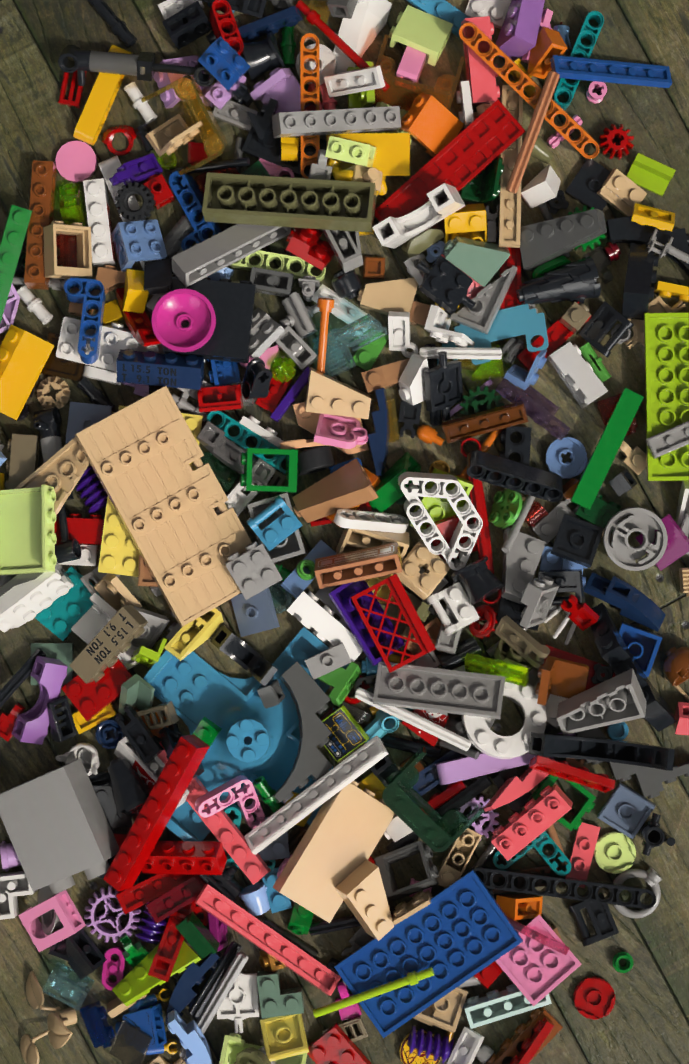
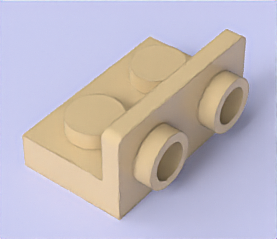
M107 573L94 586L98 594L117 612L123 606L130 604L139 608L142 607L115 575Z

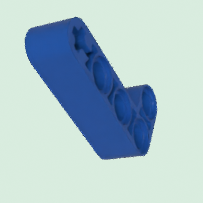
M180 171L173 172L169 177V185L195 230L182 241L181 247L185 251L191 248L195 241L197 244L209 239L208 234L211 230L213 235L222 232L217 222H206L204 216L199 222V215L202 213L203 195L191 175ZM193 195V202L189 204V198Z
M70 278L64 283L65 295L70 302L83 304L78 353L83 363L93 364L99 357L105 305L104 286L99 280ZM73 287L79 288V291L76 293L69 292ZM94 289L100 290V293L97 295L90 294ZM91 309L98 310L95 315H89L88 312ZM89 329L96 330L93 335L85 334ZM87 344H90V347H91V351L89 352V355H86V354H85V353H87V351H88V345H87Z

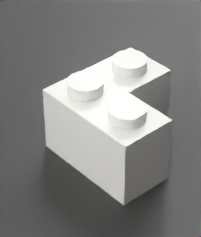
M24 871L0 874V920L15 918L19 914L17 896L32 895L37 891H32Z

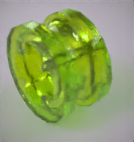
M165 153L160 157L158 156L161 168L170 170V168L176 166L177 158L175 153L170 155L172 156L170 157L173 160L172 163L167 162L166 165L163 164L164 160L162 158L168 157V155Z

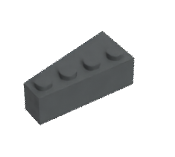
M592 209L521 227L520 251L523 268L533 271L538 266L606 233L604 212L599 209Z

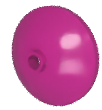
M177 289L165 294L157 302L152 313L151 322L154 334L162 345L176 352H191L201 348L210 340L216 326V315L212 304L203 294L191 289ZM188 321L189 325L182 327V322Z

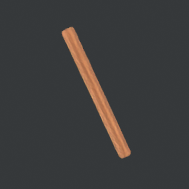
M550 71L547 75L506 190L510 193H517L560 77V74Z

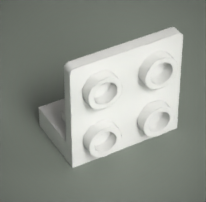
M431 305L424 327L430 333V337L436 338L437 342L448 344V341L454 342L455 346L474 347L475 342L468 336L449 330L451 325L449 314L439 306Z
M96 593L89 598L93 606L71 628L86 644H89L117 613L113 607Z

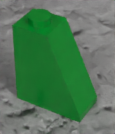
M406 452L380 478L381 482L375 488L378 498L369 501V504L382 513L404 496L398 485L399 476L404 472L420 473L421 465ZM409 480L408 484H405V486L409 487V484L412 483V481Z

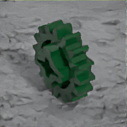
M477 386L476 392H473L471 389L468 390L469 397L462 396L466 401L459 404V406L464 407V410L460 411L459 414L468 416L469 405L473 409V414L479 411V408H477L478 404L483 405L485 403L486 410L491 409L492 400L496 408L505 404L498 401L502 397L501 395L494 396L495 389L488 392V386H485L483 391H481L480 387ZM477 395H486L483 400L477 401L474 399Z

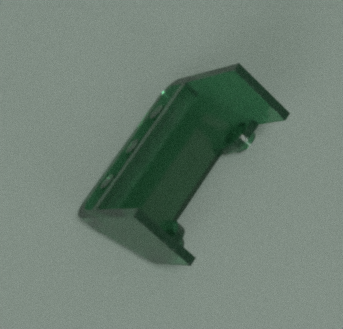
M422 746L389 782L383 791L382 798L384 803L433 851L443 852L484 812V805L480 802L467 816L457 809H451L441 816L412 788L419 780V772L415 765L426 755V748Z

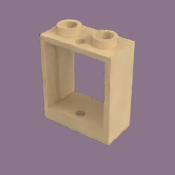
M52 221L51 225L43 227L45 278H91V227H85L82 223L64 225L63 221ZM56 234L76 235L77 268L57 266Z

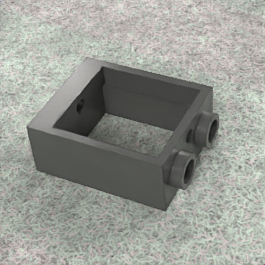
M417 841L375 858L387 899L394 902L439 884L437 879L439 873L437 867L432 863L431 857H433V852L429 845L422 841ZM421 853L428 879L398 890L391 864Z

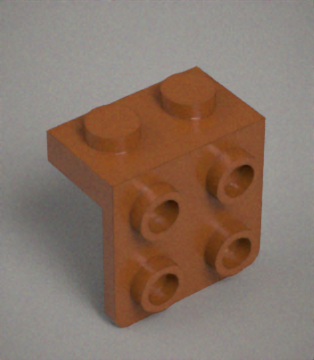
M548 655L545 664L540 665L538 670V677L541 679L537 683L535 694L538 695L537 704L546 706L551 694L569 699L585 691L589 667L585 664Z

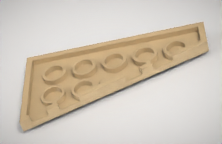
M76 437L14 488L41 487L43 484L54 487L56 493L54 512L56 516L90 464Z

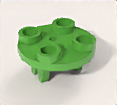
M505 489L502 492L497 491L493 498L494 503L488 520L496 527L504 529L513 526L520 514L524 501L521 494L517 491Z

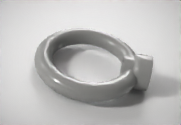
M651 867L647 871L629 869L615 878L613 882L615 884H622L625 880L632 877L643 878L651 886L652 892L656 896L655 905L649 909L631 910L625 906L613 905L622 915L629 918H643L657 908L661 898L659 882L662 878Z

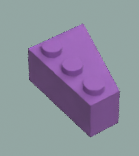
M511 0L496 45L513 61L522 57L536 46L545 0Z

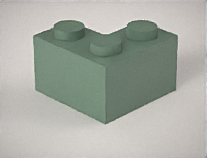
M279 970L274 972H257L262 1019L304 1013L302 987L281 989Z

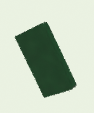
M191 912L176 924L177 930L202 959L211 952L215 954L218 951L220 943L194 912Z

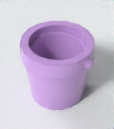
M2 841L0 843L2 869L8 872L10 868L21 866V863L12 843Z

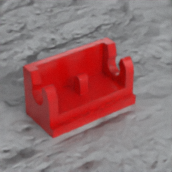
M241 384L201 388L198 391L199 412L243 408Z

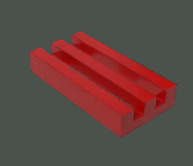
M77 70L73 72L68 100H65V94L70 73L64 72L58 103L60 105L65 104L70 107L80 108L84 86L78 85L76 100L73 101Z

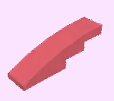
M530 768L525 770L520 778L514 776L507 779L483 810L485 812L494 810L516 800L533 789L549 774Z

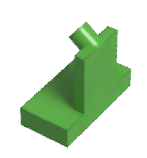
M351 662L346 670L340 667L317 679L333 687L329 697L334 705L340 707L362 672L358 664Z

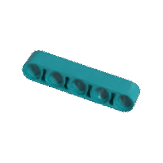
M598 11L588 13L570 57L590 58L604 24L602 13ZM589 20H596L598 26H591ZM581 39H588L591 45H583ZM565 78L560 79L552 99L564 110L569 107L580 80L575 79L574 84H569ZM564 95L567 98V102H559L557 96Z
M211 411L207 416V422H211L213 416L220 415L222 423L216 427L225 432L224 436L243 449L249 448L246 445V441L250 437H255L258 440L254 448L280 449L221 411ZM232 426L240 428V433L236 437L229 435V429ZM253 454L281 473L286 474V470L281 467L283 460L286 459V455H275L272 459H266L264 454Z

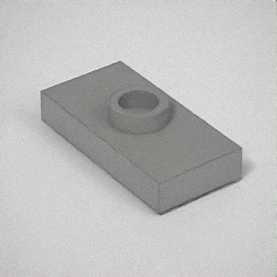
M343 642L304 660L313 680L352 662Z

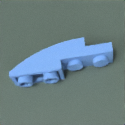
M175 1009L169 1012L167 1027L172 1034L176 1033L180 1038L181 1045L186 1049V1064H213L208 1042L195 1020L186 1024Z

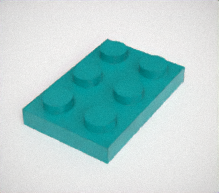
M72 566L66 573L74 586L69 589L68 593L57 598L50 607L43 609L35 617L62 641L72 632L71 628L93 606L89 599L92 594L80 579L83 575Z

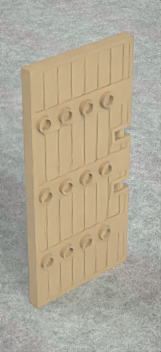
M167 386L75 434L77 441L180 627L185 626L242 593L225 563L230 555L236 552L240 555L247 551L245 547L252 542L233 507L227 508L225 502L228 501V498L209 463L203 464L200 457L204 456ZM191 462H193L196 467V470L194 471L189 465ZM218 507L220 514L217 515L213 508Z

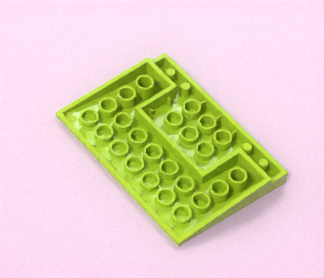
M644 313L646 439L689 421V313ZM689 444L653 459L647 445V481H689Z

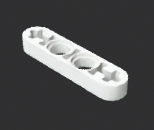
M338 509L333 520L336 525L342 528L405 533L409 524V520L402 515Z

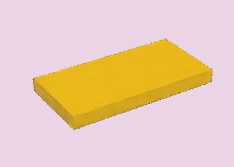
M409 133L326 135V150L330 136L369 144L377 147L372 167L383 173L382 176H410ZM335 160L340 162L339 168L341 171L356 165Z

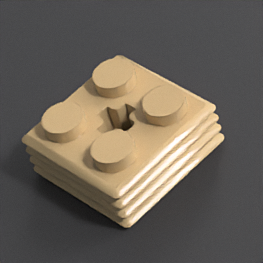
M419 541L404 558L402 572L395 574L398 575L400 581L420 598L426 600L451 568L447 562L438 555L432 554L426 545ZM421 567L425 569L423 574L419 572Z

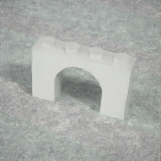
M443 183L427 193L429 201L420 208L399 218L390 216L373 226L372 228L381 245L395 249L466 206L456 187Z

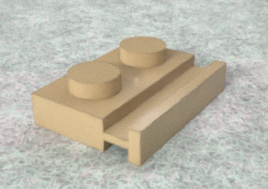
M617 168L612 170L600 191L597 192L600 197L625 217L632 216L634 204H641L647 195L643 189Z

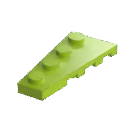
M183 941L171 976L186 970L185 967L193 962L197 963L202 960L185 941ZM159 944L112 989L126 1006L148 994L150 989L158 984L161 986L166 982L148 975Z

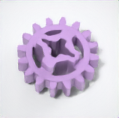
M480 795L479 799L474 797L463 805L460 810L455 811L454 814L458 815V817L453 820L455 823H459L456 827L457 830H461L464 824H471L475 832L489 838L488 832L495 830L492 826L499 825V822L494 820L495 817L499 816V813L493 812V810L488 812L480 810L478 804L485 806L490 801L489 798L483 801V795ZM468 806H470L471 809L469 810V812L467 814H463L464 810ZM476 812L479 814V816H482V818L478 819L477 823L474 821V819H471V817H474V813ZM485 821H489L487 827L482 830Z

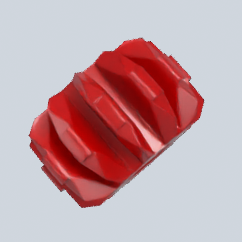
M612 124L610 129L605 127L603 130L604 134L599 136V139L603 141L599 143V148H605L602 152L603 155H606L608 152L610 153L609 159H613L615 154L618 160L622 158V154L628 156V149H632L634 146L631 143L634 136H627L630 129L628 128L623 131V124H620L618 129L615 124ZM614 138H617V141L620 140L619 145H615L616 142L612 143Z

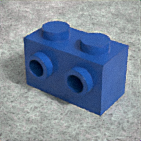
M221 36L198 59L227 90H230L251 67Z

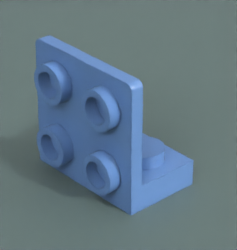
M156 219L118 222L112 232L121 272L131 269L137 261L166 259L167 257L159 223Z

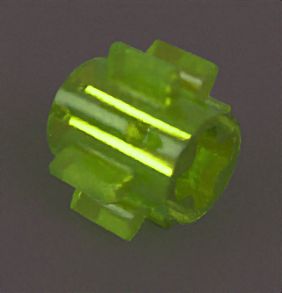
M285 356L275 358L270 367L273 371L272 377L281 383L283 381H290L295 376L296 369L294 366L296 363L290 357L288 359Z

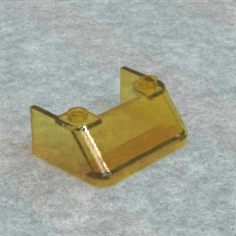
M185 75L141 98L143 103L173 88L176 95L182 100L193 124L199 121L203 123L199 128V135L204 143V150L207 156L178 171L180 175L193 171L217 158L227 147L226 138L199 85L195 82L194 77L190 75Z

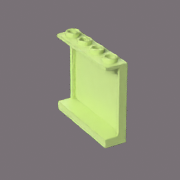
M43 484L41 487L0 490V575L55 572L57 563L55 544L57 538L54 523L56 522V513L54 512L56 493L54 487Z

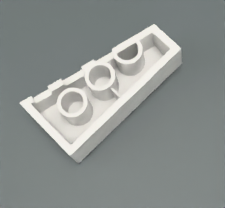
M303 591L286 611L294 615L299 622L310 629L330 648L343 642L351 661L354 662L363 650L353 633L348 630L349 627L342 618L339 621L333 617L335 612L327 605L324 607L320 606L317 603L319 598L311 591L308 593Z

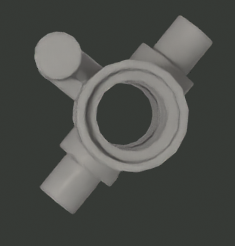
M297 292L290 294L289 297L282 301L288 314L285 319L279 321L283 328L288 325L290 327L294 326L301 339L317 332V328L312 320L313 314L320 312L317 304L311 307L305 306L300 294Z

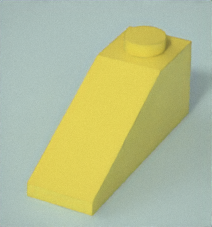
M214 608L186 624L167 643L164 649L178 660H183L209 639L224 622L222 613Z

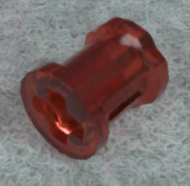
M536 501L529 510L525 521L531 528H534L535 523L543 516L546 517L549 514Z

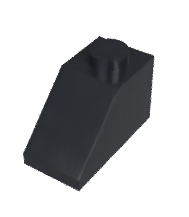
M83 928L66 938L68 964L80 980L94 972L107 960Z

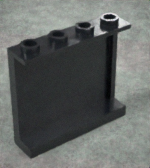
M172 277L170 292L177 289H191L203 294L210 301L216 315V326L210 340L201 348L191 352H176L163 345L164 354L195 355L208 360L249 363L255 293H257L256 285L245 280L240 281V283H234L230 279L222 278L219 281H213L211 278L206 277L185 287L178 277ZM188 321L182 322V327L189 325Z

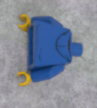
M162 988L158 994L152 993L144 999L138 1000L129 1008V1012L123 1015V1022H117L115 1025L116 1033L118 1035L125 1034L126 1043L134 1046L135 1049L145 1055L162 1054L164 1051H167L169 1054H175L178 1051L177 1048H169L171 1044H177V1040H166L161 1003H157L158 1000L165 1002L170 999V996L167 998L161 997V993L168 990V988Z

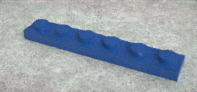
M553 55L550 60L552 71L560 74L559 78L670 88L672 85L669 66Z

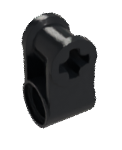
M260 358L251 360L247 365L245 378L242 383V394L245 399L266 398L268 396L272 373L269 369L265 368V363Z

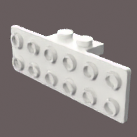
M67 316L63 318L56 357L85 364L81 361L78 353L81 320ZM112 322V324L106 326L102 325L98 360L93 364L86 365L117 372L116 360L120 349H133L134 351L143 352L154 351L155 353L164 354L163 345L142 346L135 340L130 330L124 328V324ZM89 329L85 334L93 335L96 330ZM87 344V345H88V351H87V353H85V354H86V355H89V352L91 351V347H90V344Z

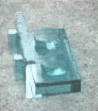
M57 962L42 991L79 1011L94 980L87 976L80 980L73 969Z

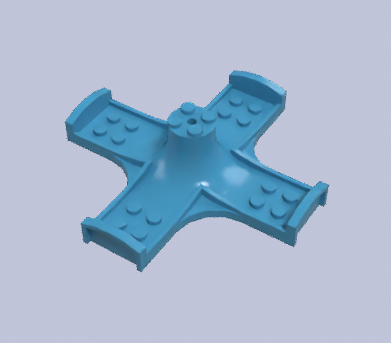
M305 626L300 630L273 663L278 671L271 680L277 679L279 681L285 698L279 705L270 708L264 707L257 692V689L262 684L254 677L246 679L229 677L216 670L195 651L180 661L166 650L143 679L154 687V696L161 702L172 701L177 715L188 726L190 735L194 733L204 717L222 728L201 762L204 772L197 776L209 792L239 775L246 776L252 783L256 778L264 776L270 787L277 791L292 770L300 740L299 719L296 707L288 689L279 677L296 662L311 676L304 660L329 649V647L313 635ZM349 664L342 666V668L345 669ZM317 678L314 679L324 693L329 689L330 685ZM309 776L308 779L310 781L301 789L297 787L292 792L300 794L316 781H313ZM254 787L256 794L260 795L258 790ZM223 792L219 800H225L228 797V792ZM186 800L184 804L175 809L166 825L168 829L183 841H203L210 832L209 828ZM321 806L315 809L307 821L309 825H311Z

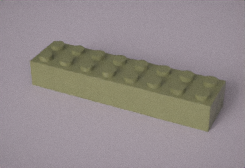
M207 172L202 213L206 222L373 233L372 227L374 224L377 192L375 183Z

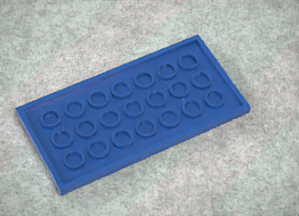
M473 869L432 897L431 904L394 925L379 941L375 938L335 965L334 968L353 995L407 976V973L419 972L430 967L433 968L435 975L420 980L416 985L410 986L409 984L359 1002L381 1036L385 1038L522 943L523 939Z

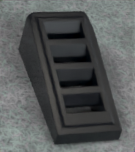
M67 695L48 702V715L53 741L62 742L77 735ZM61 703L62 707L55 710V706ZM59 712H62V713H63L62 715H60V716L57 717V713H59Z

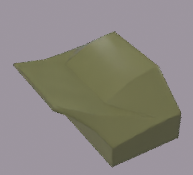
M433 225L403 243L401 249L410 258L419 255L445 237L439 227Z

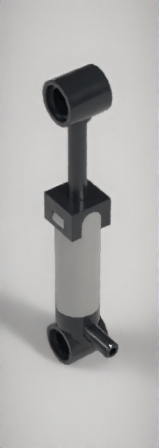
M56 406L35 411L33 415L34 428L39 430L43 463L63 448L60 434L62 418ZM73 491L71 492L67 500L74 499ZM64 504L58 513L61 541L55 544V555L58 563L81 558V547L78 540L69 538Z

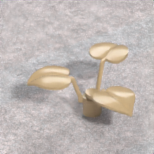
M33 970L30 972L26 982V997L30 1006L33 1009L39 1008L40 1010L55 1012L48 1015V1030L32 1039L28 1034L22 1036L20 1051L26 1064H39V1052L35 1045L36 1040L48 1034L52 1047L59 1049L67 1043L73 1034L66 1026L77 1023V1013L73 1007L61 1010L60 1006L47 1007L43 1005L44 994Z

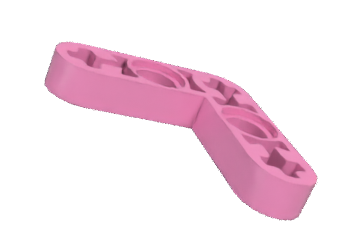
M239 775L204 794L196 800L194 805L198 814L207 818L237 802L245 823L251 829L265 821V815L254 786L244 775ZM223 792H228V797L220 801V795ZM249 798H253L252 804L248 807H244L245 801ZM251 813H254L257 816L255 822H253L254 818Z

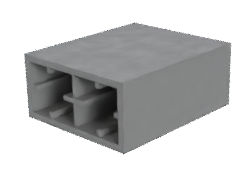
M81 758L0 793V817L32 891L48 885L52 895L74 886L75 881L72 875L84 871L87 879L91 880L108 871L110 867L108 859L116 855L120 848Z

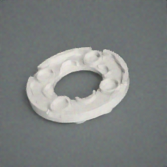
M498 674L497 676H505L503 696L515 699L522 707L525 720L521 730L513 736L497 735L490 730L484 717L462 715V723L468 734L467 737L478 750L494 758L512 759L529 752L531 732L544 733L547 720L545 705L537 704L538 695L535 694L536 689L527 681L519 677Z

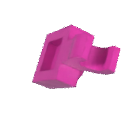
M343 981L338 983L337 988L340 998L335 999V1001L353 996V994L349 995L348 988ZM359 1003L338 1010L341 1021L362 1015Z

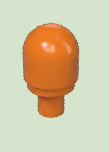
M424 424L417 429V437L427 444H432L433 442L441 446L445 440L438 436L436 429Z

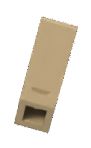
M463 825L438 868L439 877L437 879L440 886L447 888L460 879L482 837L481 834Z

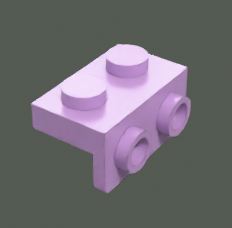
M243 75L230 90H227L219 81L214 85L212 84L204 95L206 103L211 107L216 106L221 110L232 98V92L239 88L241 82L244 84L247 78Z

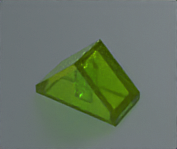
M502 359L491 360L481 364L470 379L472 381L503 378Z

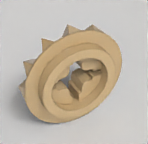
M47 377L40 382L37 388V399L45 408L56 406L60 409L67 404L70 398L68 384L59 377ZM50 385L54 390H62L56 394V401L52 396H45L50 392Z

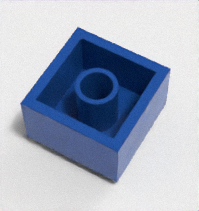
M622 622L619 633L646 677H649L662 641V635Z

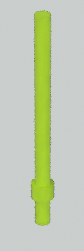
M430 967L419 972L413 971L407 973V976L319 1007L313 1010L314 1017L326 1015L409 984L410 986L416 985L420 980L434 976V970Z

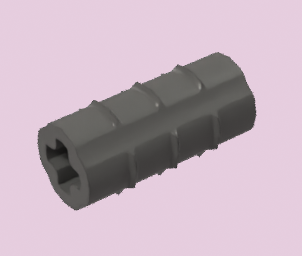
M185 216L180 218L163 239L168 259L173 257L179 250L183 239L194 231L190 221Z

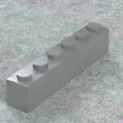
M248 224L230 226L209 239L197 243L193 247L171 257L172 272L185 287H188L289 235L291 227Z

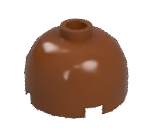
M683 646L678 649L673 647L665 654L667 658L663 663V673L672 686H678L689 679V646Z

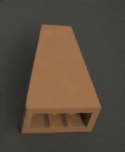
M354 459L292 497L295 503L293 509L299 518L303 517L309 523L335 514L338 509H349L378 498V495L366 471L359 461Z

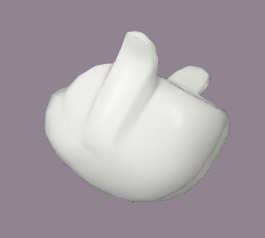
M78 743L65 754L56 756V760L65 762V765L81 758L88 776L96 775L97 769L100 766L98 751L89 743Z

